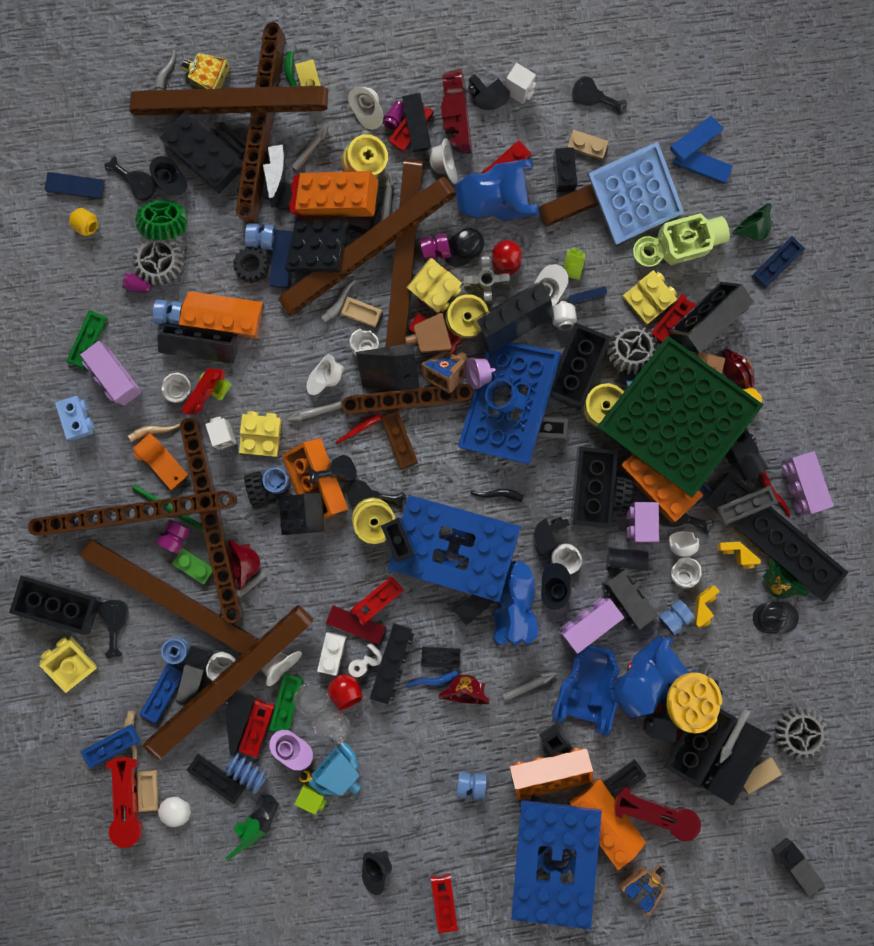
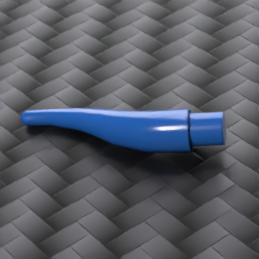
M454 670L439 678H424L407 684L406 687L409 688L422 684L442 686L452 682L459 674Z

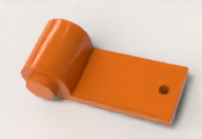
M151 432L133 447L135 450L133 455L139 461L144 460L171 491L189 476Z

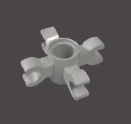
M489 256L481 257L482 271L479 276H464V287L478 285L483 290L484 303L492 304L491 289L494 284H509L510 277L509 274L495 275L490 270ZM487 276L491 278L492 282L484 284L481 279Z

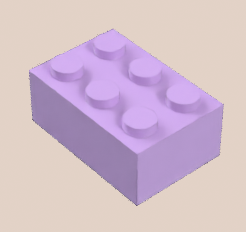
M96 342L80 354L84 359L82 361L83 365L88 371L91 370L95 374L93 378L100 386L102 385L107 390L105 394L111 401L125 406L142 393L110 348L102 342Z
M815 451L782 461L781 469L784 476H787L789 481L788 490L794 496V507L800 516L834 507Z
M597 599L591 604L593 608L589 611L583 610L576 616L578 618L576 621H569L561 627L563 631L559 634L573 652L578 654L624 619V616L611 599Z

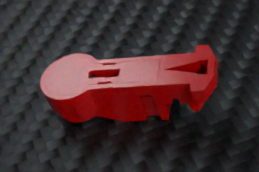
M127 756L116 757L106 763V768L112 769L114 820L110 824L108 834L112 843L119 848L133 846L143 834L142 822L139 819L138 795L135 790L137 780L134 777L138 761Z

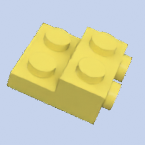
M430 258L406 288L434 312L439 313V311L443 312L449 306L447 301L452 296L456 297L459 294L462 283L435 260Z
M654 270L622 296L645 325L649 324L677 300L675 297L677 293L671 286L667 287L664 283L665 278L660 272L655 273Z
M247 411V415L242 414L239 453L278 457L282 419L277 418L278 414L266 413V416H258L259 413L254 411Z
M72 636L68 639L66 637L60 639L56 643L57 647L54 650H46L41 655L42 659L39 665L65 693L97 669L96 664L84 653V649Z

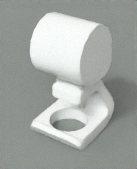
M373 643L367 644V647L377 657L373 659L366 655L363 660H353L348 668L349 673L353 677L362 676L368 670V664L376 666L381 663L383 655Z

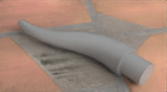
M175 50L172 51V57L168 64L159 72L155 81V90H164L165 78L175 61Z
M352 280L340 293L336 303L321 316L325 323L333 319L341 311L350 287L356 283V280Z

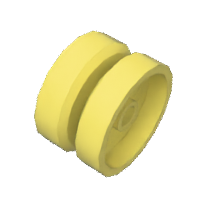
M360 135L344 149L341 157L344 172L371 171L376 177L386 167L388 161L387 149L379 138L373 135Z
M465 294L457 297L448 306L445 313V323L448 330L461 339L476 337L478 333L471 321L487 312V305L481 298L475 295ZM464 314H469L470 318L468 320L465 319Z
M610 383L594 387L587 395L583 405V413L587 421L594 427H597L624 391L617 385ZM603 403L608 405L609 408H604Z
M364 499L353 510L352 523L355 533L366 543L378 544L386 541L381 525L395 519L392 509L388 503L381 499ZM372 519H377V522L374 521L373 524L371 523Z

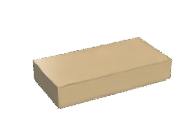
M347 297L341 311V316L376 329L383 310Z
M768 757L755 765L744 785L747 794L752 793L782 775L772 757Z
M157 770L136 772L138 812L158 811Z

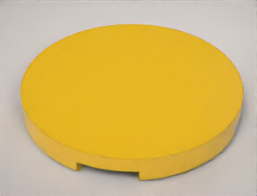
M695 672L686 673L678 677L671 685L667 695V710L672 722L679 729L690 733L705 732L717 722L720 705H722V696L715 681L704 674Z

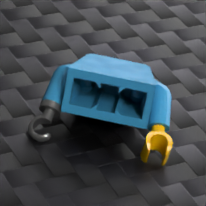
M333 732L331 739H333L334 735L339 734L338 746L334 748L313 774L309 770H303L307 773L308 778L304 779L302 776H299V780L301 782H309V786L322 795L338 794L341 796L347 789L351 793L356 794L361 787L356 781L359 777L357 772L359 765L356 754L345 740L342 741V734L340 732Z

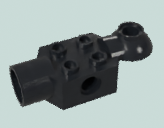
M747 427L725 455L729 464L738 469L744 481L769 469L758 450L755 436L749 433Z

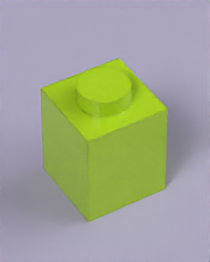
M304 784L294 805L316 815L318 810L322 811L327 800L323 799L325 795L319 794L312 787Z

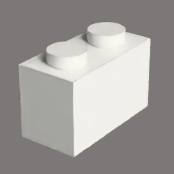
M518 63L515 64L506 78L505 86L510 91V97L524 104L526 99L530 100L535 92L536 82L534 81L536 74Z
M221 417L210 419V423L206 424V428L214 448L221 450L237 445L230 422L225 418L221 419Z
M331 632L326 633L318 672L338 675L347 636Z

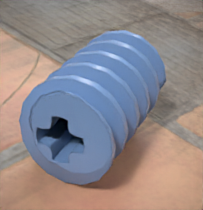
M236 753L225 768V770L228 769L226 775L229 777L234 773L233 781L241 778L239 785L242 786L247 782L246 789L249 790L254 787L252 794H256L266 780L264 777L265 770L257 773L259 766L251 769L252 762L250 761L245 764L246 757L238 760L240 753Z

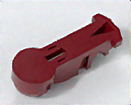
M462 69L451 70L442 75L444 97L441 104L443 128L446 134L456 133V137L450 139L455 150L459 149L463 154H472L473 148L464 75Z
M624 787L616 796L614 802L616 817L622 818L623 814L668 829L680 841L693 840L701 831L700 818L693 810L685 807L675 809L654 800L648 801L643 796L639 797L631 794V789Z

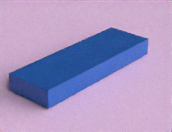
M710 116L675 142L669 150L683 162L719 135L724 128Z
M697 151L683 162L676 156L673 161V165L722 184L727 182L733 166Z
M170 663L166 665L141 710L140 716L155 724L158 723L181 682L182 669Z
M130 724L84 749L81 753L91 769L139 743L141 739L134 726Z

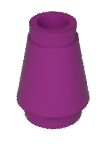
M396 100L384 115L383 125L386 128L396 130L401 124L404 112L403 102Z
M125 273L122 288L126 289V291L149 293L152 283L150 281L145 282L144 278H139L133 273Z

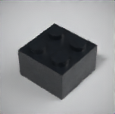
M322 493L279 497L282 535L325 532Z

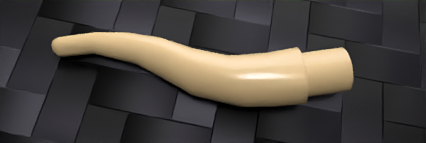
M180 424L170 427L145 426L127 436L133 442L136 439L147 436L150 432L156 434L173 431L179 428Z
M128 711L124 728L130 724L134 726L136 712ZM135 744L130 748L133 759L137 760V747Z

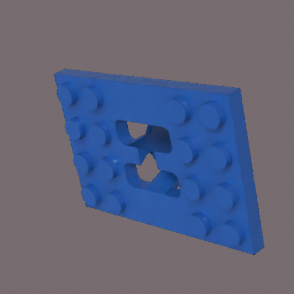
M512 342L490 355L486 350L484 359L489 362L490 368H495L496 371L492 372V380L489 384L474 390L458 447L529 465L561 353ZM505 385L510 389L508 395L512 397L507 404L502 407H496L493 402L496 390L500 386ZM521 386L529 388L527 396L519 393L518 390ZM515 407L522 410L519 420L511 419V414ZM491 408H493V409H495L496 411H498L499 414H498V415H491V414H490Z
M408 495L402 519L418 555L398 563L392 554L387 570L500 602L521 526ZM442 527L452 528L453 534L448 535L443 540L440 539L439 535ZM467 533L474 534L476 537L473 546H471ZM454 536L465 538L467 545H469V547L460 545L458 554L466 556V558L459 562L449 560L445 554V551L449 548L448 540ZM436 549H440L445 559L442 564L433 560ZM467 560H469L468 567L466 570H461L457 568L459 564L465 563Z
M521 801L511 920L591 930L602 809ZM543 846L542 850L538 853L539 847ZM552 848V860L562 861V852L565 850L570 857L568 858L569 862L562 868H552L544 861V853ZM571 849L576 851V857L572 854ZM541 866L550 874V879L547 881L536 878V871ZM570 869L574 874L573 883H562L560 876L567 873Z

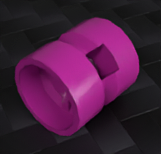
M446 233L438 234L434 239L430 236L420 239L425 263L430 258L436 261L437 257L440 259L451 257Z
M168 519L164 527L165 533L160 534L156 543L169 551L179 554L183 547L182 540L188 538L191 529Z

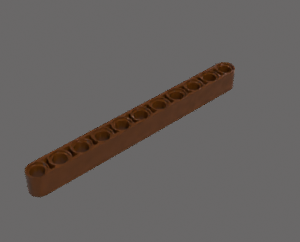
M269 22L264 27L255 87H266L268 85L269 87H278L285 34L276 22ZM274 112L251 113L236 206V214L245 224L255 223L258 219L265 175L263 165L267 162ZM255 175L254 179L250 180V177ZM250 193H253L250 198H247ZM247 211H250L247 216H244Z
M323 86L132 91L130 93L129 112L134 115L143 116L181 115L184 111L188 114L325 111L328 109L329 90Z
M404 159L399 208L420 193L423 160ZM417 225L396 240L385 347L406 344L405 337L407 334L411 293L406 287L412 281Z
M445 177L438 179L344 248L340 272H312L278 298V301L288 316L295 315L451 201L457 192Z
M185 418L180 423V430L195 494L215 492L200 424L193 418ZM194 423V430L187 432V425ZM198 441L199 447L192 451L190 448L191 444ZM197 460L203 461V466L200 469L195 468ZM202 478H206L207 485L200 488L199 481ZM220 510L199 513L223 618L228 623H237L243 617V610ZM211 515L216 517L213 525L207 523V519ZM214 534H219L220 541L217 544H213L211 540ZM222 552L224 554V560L223 562L218 563L216 561V555ZM223 571L229 574V578L225 582H222L220 579V574ZM227 590H231L233 593V598L230 601H227L224 597ZM231 609L237 611V618L234 620L229 618V611Z
M222 490L34 518L28 524V531L35 536H49L226 510L236 506L237 496L233 492ZM228 495L230 498L229 503L225 505L223 497ZM206 498H209L211 502L210 505L206 508L204 506V501ZM190 500L192 505L191 508L187 510L185 504L187 501ZM169 503H171L173 506V509L170 513L167 512V506ZM152 506L154 512L150 516L148 513V509ZM132 509L135 510V516L133 518L130 517V511ZM113 512L116 513V519L114 521L111 519V515ZM96 514L98 521L94 524L93 517ZM78 517L79 524L78 526H75L74 522L75 519ZM58 520H59L60 523H61V526H60L59 529H57V527H56V523H57ZM40 523L42 524L41 531L38 530V525Z
M91 538L80 554L82 558L242 654L259 640V638L234 623L226 622L219 614Z
M300 605L294 607L150 736L144 743L143 748L156 760H160L307 629L313 622V618Z

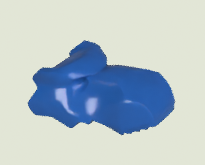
M532 159L495 164L485 173L468 174L455 185L459 212L474 219L494 216L503 221L539 215L538 204H528L524 171L533 169Z
M521 561L511 562L501 601L499 602V608L493 612L495 631L492 640L497 645L510 642L512 645L517 646L522 641L525 644H529L538 637L537 619L531 610L535 593L534 577L529 566Z
M661 635L657 636L646 647L635 654L631 668L617 679L614 698L630 718L651 715L654 713L657 705L667 704V695L673 682L681 675L690 673L669 647L673 640L668 636L664 639Z
M588 645L572 658V672L561 685L557 703L552 712L553 721L563 723L567 714L596 723L594 730L596 733L605 736L610 734L613 717L618 705L614 698L615 680L619 673V668L613 651L595 645Z

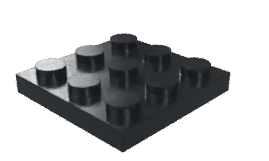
M348 217L296 218L285 265L287 272H340L350 223Z

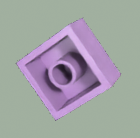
M634 502L630 504L629 510L626 512V519H629V527L626 528V538L629 539V543L659 542V502Z

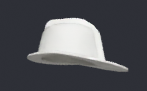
M365 86L353 88L349 92L348 102L358 121L367 129H377L383 122V112L379 105L377 93Z
M446 138L442 141V145L430 149V163L434 171L447 174L450 181L456 184L457 172L453 160V151L450 141Z
M556 264L545 267L534 282L543 283L551 298L552 307L559 301L568 284L566 270Z
M325 355L308 377L307 392L310 395H316L325 387L337 385L345 368L335 362L332 355Z
M301 651L294 652L289 656L280 652L261 669L267 677L266 685L271 686L275 684L300 659Z

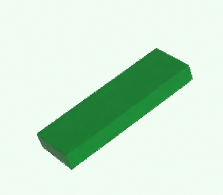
M91 310L88 311L66 360L67 363L84 370L86 369L82 363L84 359L80 354L98 342L108 320L107 317Z
M284 673L269 731L290 730L303 681L302 677Z

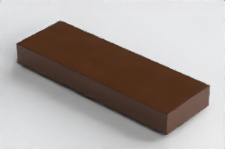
M398 410L381 416V421L400 470L418 464Z

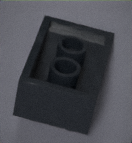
M413 343L356 352L362 387L406 390L420 387Z

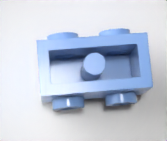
M74 396L55 403L67 440L74 441L93 435L92 429L94 424L92 419L88 418L87 410L89 408L85 399Z

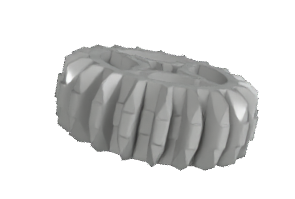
M146 238L145 243L139 241L141 247H134L137 254H132V258L135 259L132 265L136 267L134 271L139 273L138 277L144 278L145 282L150 281L154 286H156L157 282L163 286L164 280L171 283L170 277L177 279L175 272L181 273V269L178 266H184V263L180 261L184 256L180 254L181 248L176 247V241L171 242V239H169V242L167 240H162V242L156 240L153 242ZM159 247H165L171 251V254L167 255V253H161ZM152 249L151 254L149 256H146V254ZM158 256H159L161 259L158 260V265H157V263H156L155 261H157V258H158ZM167 264H170V266L168 267V269H166V270L164 271V267H165ZM144 266L154 267L157 274L146 271Z
M631 324L628 325L627 329L622 326L620 331L616 330L607 345L609 348L607 355H610L609 361L614 362V368L620 366L619 371L622 372L625 369L627 370V375L631 371L635 375L638 374L659 348V344H655L657 341L656 337L651 338L652 331L646 333V327L640 330L639 325L632 328ZM640 342H642L645 345L647 351H645V348L641 346ZM636 345L634 351H632L631 354H629L632 348H634V346ZM618 348L625 354V358L621 355Z
M797 707L796 711L791 708L789 709L790 715L785 712L783 713L785 720L778 719L782 723L781 727L775 726L776 729L780 730V733H776L775 737L781 738L777 741V744L783 745L781 751H787V756L789 757L794 755L796 760H799L801 757L802 760L806 761L808 756L814 759V752L820 755L821 751L819 748H826L822 744L823 741H829L828 738L824 737V735L829 734V731L823 729L827 726V723L821 722L823 717L817 716V712L814 710L810 712V709L807 707L804 710L801 707ZM804 718H808L813 723L815 730L807 728ZM795 721V727L789 730L791 724ZM802 730L805 731V732H808V733L802 734L801 737L798 736V735H795V734L802 733ZM815 737V738H814V741H813L812 744L809 746V740H810L811 738ZM789 738L796 739L800 749H795L791 745Z

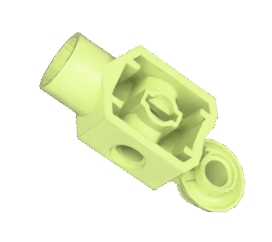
M701 213L667 222L659 230L657 239L651 236L638 239L633 248L634 257L638 263L646 267L655 266L662 259L670 265L703 257L713 249V246L729 241V227L723 216L707 220ZM644 250H649L651 256H647Z

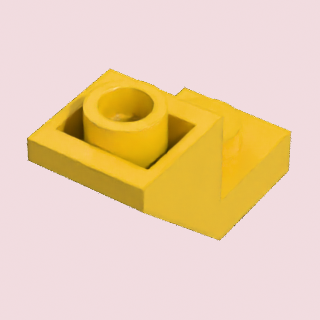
M741 542L716 543L717 551H723V554H735L734 550H736L737 565H743V569L755 568V564H761V560Z
M715 585L709 586L696 596L695 620L693 621L695 627L699 628L701 626L704 628L712 622L710 619L714 615L705 603L709 604L717 598L716 594L720 591Z

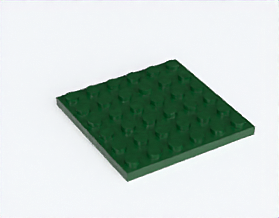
M667 336L597 428L689 497L693 498L764 404Z

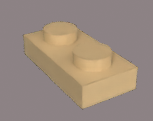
M573 130L567 148L574 147V152L602 161L609 141Z

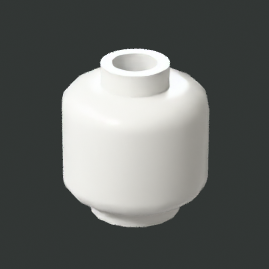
M560 301L553 307V325L561 331L573 328L575 322H577L575 306L567 301Z

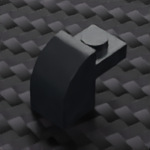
M476 74L469 78L468 88L476 96L475 105L483 110H495L509 100L510 91L499 78L488 87L482 83Z
M562 517L551 520V525H549L547 518H545L536 525L533 531V542L538 554L558 547L552 532L570 526L567 518L562 520Z
M557 723L539 733L541 741L551 756L558 752L563 754L570 753L574 749Z

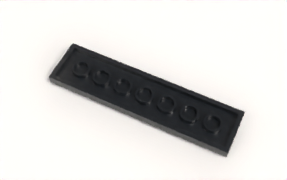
M728 472L704 502L717 512V507L753 493V491L731 472ZM771 506L730 523L822 602H825L849 573Z

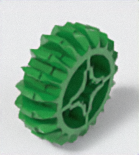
M162 199L161 201L154 200L153 203L147 202V205H141V209L137 210L135 222L138 232H140L141 236H145L146 239H152L153 242L156 240H160V242L167 240L169 242V239H176L177 236H182V233L186 232L188 219L182 205H178L177 202L171 203L170 200L163 201Z

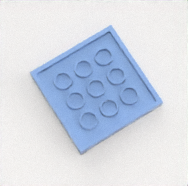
M654 142L587 173L614 244H619L684 213L658 142Z

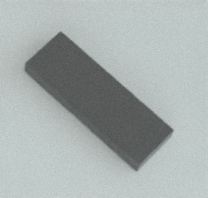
M767 486L719 506L716 509L723 525H727L778 504L771 486Z

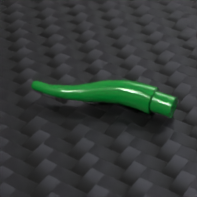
M287 51L284 60V71L291 87L297 86L293 74L294 53Z

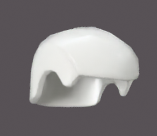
M358 329L352 333L349 340L354 355L358 351L379 348L378 337L370 330L362 331Z
M171 373L164 378L162 394L168 401L180 403L189 397L191 383L185 375Z
M675 532L669 537L670 549L678 556H691L698 551L699 538L695 539L692 532Z
M571 544L559 545L551 555L552 563L564 565L570 574L577 572L582 565L581 554Z
M690 557L678 559L671 570L672 581L676 586L684 589L694 587L702 575L700 564Z
M225 652L213 654L206 666L207 677L213 681L236 659Z
M179 797L166 798L158 809V816L161 822L169 827L184 825L189 820L191 814L189 803Z

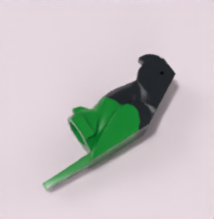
M269 794L264 795L261 807L250 814L244 823L239 822L233 828L242 840V843L226 857V860L229 861L270 831L273 817L279 806L275 797Z

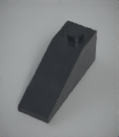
M196 644L190 647L176 701L187 704L200 692L206 675V666L214 650Z
M238 691L224 703V705H227L225 713L231 756H234L238 751L256 700L255 697Z
M785 838L771 849L809 897L825 885L791 840Z

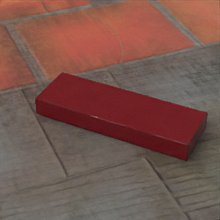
M332 605L326 620V624L378 645L386 629V626L371 620L362 626L359 622L360 619L356 615Z

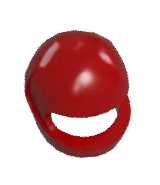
M503 240L497 243L492 250V266L495 272L499 275L509 274L511 276L519 270L522 259L520 246L511 240ZM500 269H502V270H512V271L504 272V271H501Z
M338 675L332 679L328 686L329 697L339 711L348 709L363 699L361 688L357 680L351 675Z

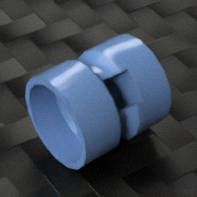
M247 223L245 246L249 248L261 246L262 249L273 250L275 225L264 224L260 227L257 223Z
M157 299L153 308L154 324L162 325V323L179 325L183 302L172 301L170 304L168 300Z
M277 467L268 469L262 479L264 487L274 494L284 493L289 489L291 483L289 475Z
M680 599L671 605L670 611L665 610L658 616L661 623L673 636L683 629L682 625L687 626L695 620L693 613Z
M185 638L169 639L162 646V657L170 664L184 662L187 659L191 645Z
M459 772L457 798L468 799L469 796H472L473 799L484 800L486 774L475 773L471 776L470 772Z

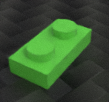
M185 548L181 549L172 563L203 585L207 583L213 574L211 565Z

